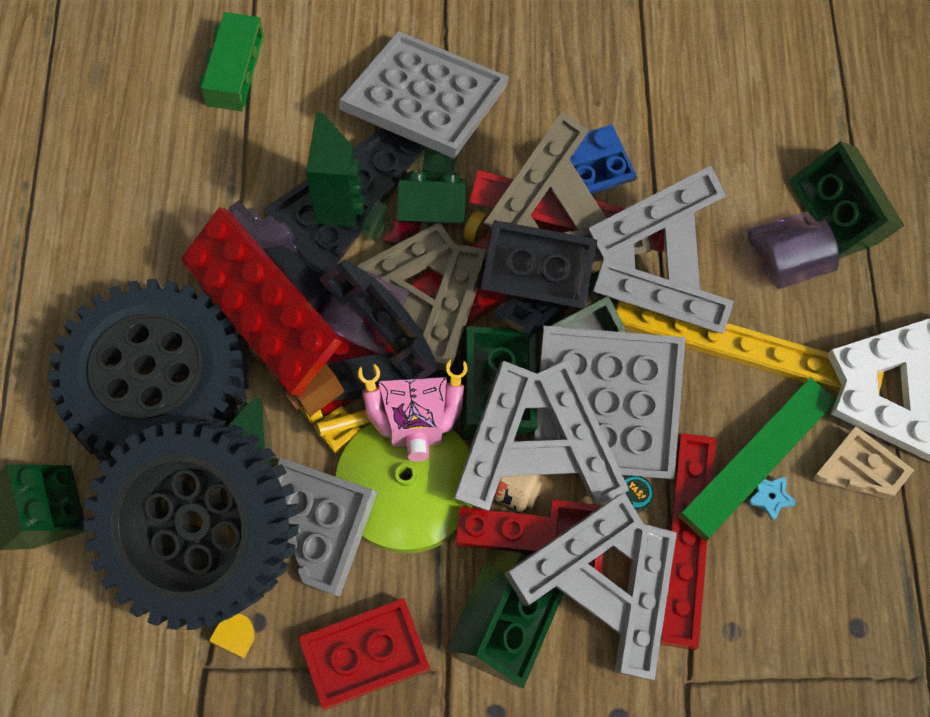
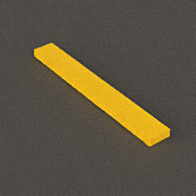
M619 300L615 309L625 329L639 334L686 337L685 348L803 383L811 377L823 389L837 393L840 391L841 383L827 356L828 352L729 323L726 325L724 334ZM884 372L877 374L879 392Z

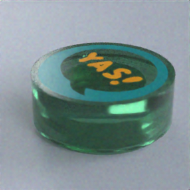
M642 476L626 477L624 480L629 491L624 493L637 513L646 510L654 496L651 483Z

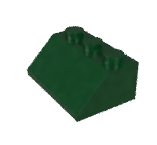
M316 113L306 168L316 224L355 227L357 215H363L364 195H361L362 178H359L360 160L354 159L353 145L323 113Z
M840 141L789 179L790 184L831 255L836 260L878 245L905 226L860 151L855 146Z
M466 327L461 341V373L464 370V361L467 364V372L461 378V384L464 385L461 412L462 439H474L502 361L536 373V332L525 334L516 329ZM525 408L516 435L537 430V408Z
M491 549L446 650L470 666L524 689L564 593L557 587H554L530 605L524 606L504 573L524 560L526 556L519 552Z

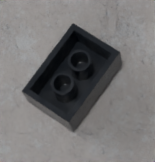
M494 220L480 290L584 309L597 239Z

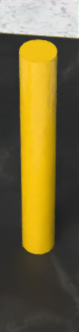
M366 410L316 423V431L318 436L322 437L371 422L367 418Z

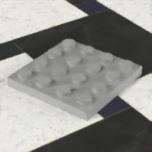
M398 31L340 98L339 110L455 159L507 87L509 77Z
M543 326L540 372L569 359L622 475L674 479L686 337ZM537 408L538 428L534 434V441L563 440L550 409Z

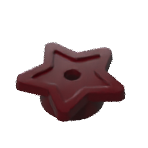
M394 218L393 231L384 238V242L395 246L419 233L421 221L405 223ZM403 234H408L409 236L404 238Z

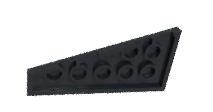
M382 128L353 148L354 159L360 160L359 178H362L361 195H364L363 215H357L355 227L316 224L308 180H305L264 208V216L297 254L322 268L325 272H328L340 262L426 146Z

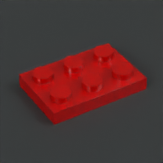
M405 598L298 637L323 711L430 671L429 663Z

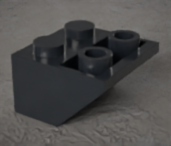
M285 246L264 251L321 315L334 299L331 292L319 280L326 272Z

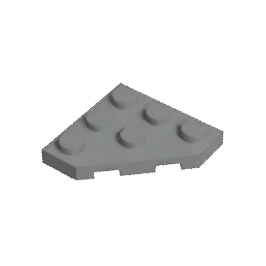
M280 458L278 465L282 464L287 474L279 477V482L281 486L292 483L295 493L285 497L287 505L295 503L298 505L299 514L289 518V524H299L298 535L289 539L288 543L296 545L294 554L300 567L298 572L302 582L327 593L340 596L378 492Z

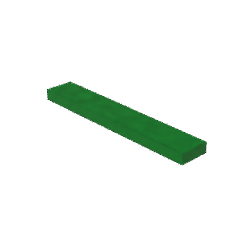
M810 377L678 517L706 542L831 408L836 400Z

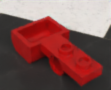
M552 500L550 517L460 507L456 546L519 552L526 556V554H532L602 505ZM603 553L588 563L600 573L602 572Z

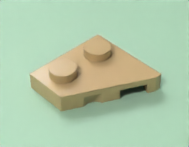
M855 426L813 479L820 483L891 500L914 472V469Z

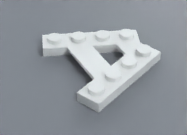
M930 319L832 349L827 356L841 383V388L831 415L930 462ZM900 366L904 407L879 396L878 373Z

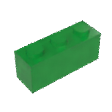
M224 12L221 23L216 24L214 47L209 49L207 53V70L199 79V92L203 93L207 107L243 112L264 39L260 17Z

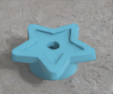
M785 477L772 482L764 479L756 487L757 493L749 500L750 505L759 507L768 514L771 520L776 519L781 508L795 506V500L786 492ZM770 493L775 495L774 499L769 498Z

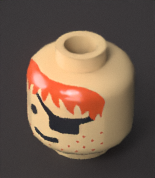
M540 475L501 476L493 499L502 505L521 512L527 506L533 508L544 482L539 480Z

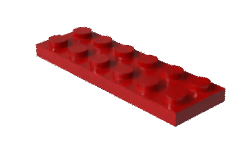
M219 207L180 260L289 393L300 396L343 341L229 210Z

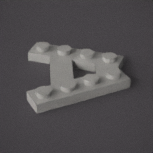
M711 166L587 229L591 238L597 239L596 248L602 258L592 292L724 334L734 301L700 290L694 212L726 197ZM663 229L667 279L635 269L633 244Z
M569 359L537 374L502 361L453 499L489 511L501 476L579 473L592 503L600 505L618 494L629 491ZM525 408H549L563 440L513 442Z
M621 493L504 574L524 606L530 605L545 593L557 587L620 634L614 673L645 680H655L677 532L644 524L626 494ZM611 547L618 550L632 561L627 593L588 563Z

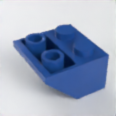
M613 124L589 131L569 159L591 194L637 179Z

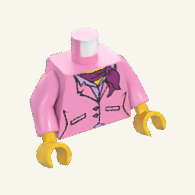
M451 359L448 361L446 371L451 377L450 383H447L446 377L422 380L379 381V387H376L375 382L380 376L378 366L372 364L374 377L371 380H366L363 377L361 366L358 368L357 378L361 383L365 384V390L362 393L368 420L381 435L389 437L391 446L395 448L407 447V455L410 461L421 462L429 458L428 445L440 444L442 442V433L451 431L462 412L464 385L461 384V378L467 372L465 361L463 363L464 370L460 375L451 373Z

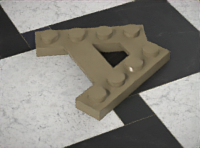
M561 111L484 224L492 229L493 221L497 220L539 228L531 214L550 188L576 231L565 233L591 238L587 229L607 218L569 160L589 130ZM648 236L633 244L634 255L651 252ZM597 248L593 262L602 261Z
M438 222L357 266L379 281L410 314L431 349L438 367L437 369L446 371V365L451 359V370L483 275L487 249L454 244L441 223ZM426 268L443 276L435 300L404 280ZM335 297L331 301L339 315L355 307L351 301L343 306Z

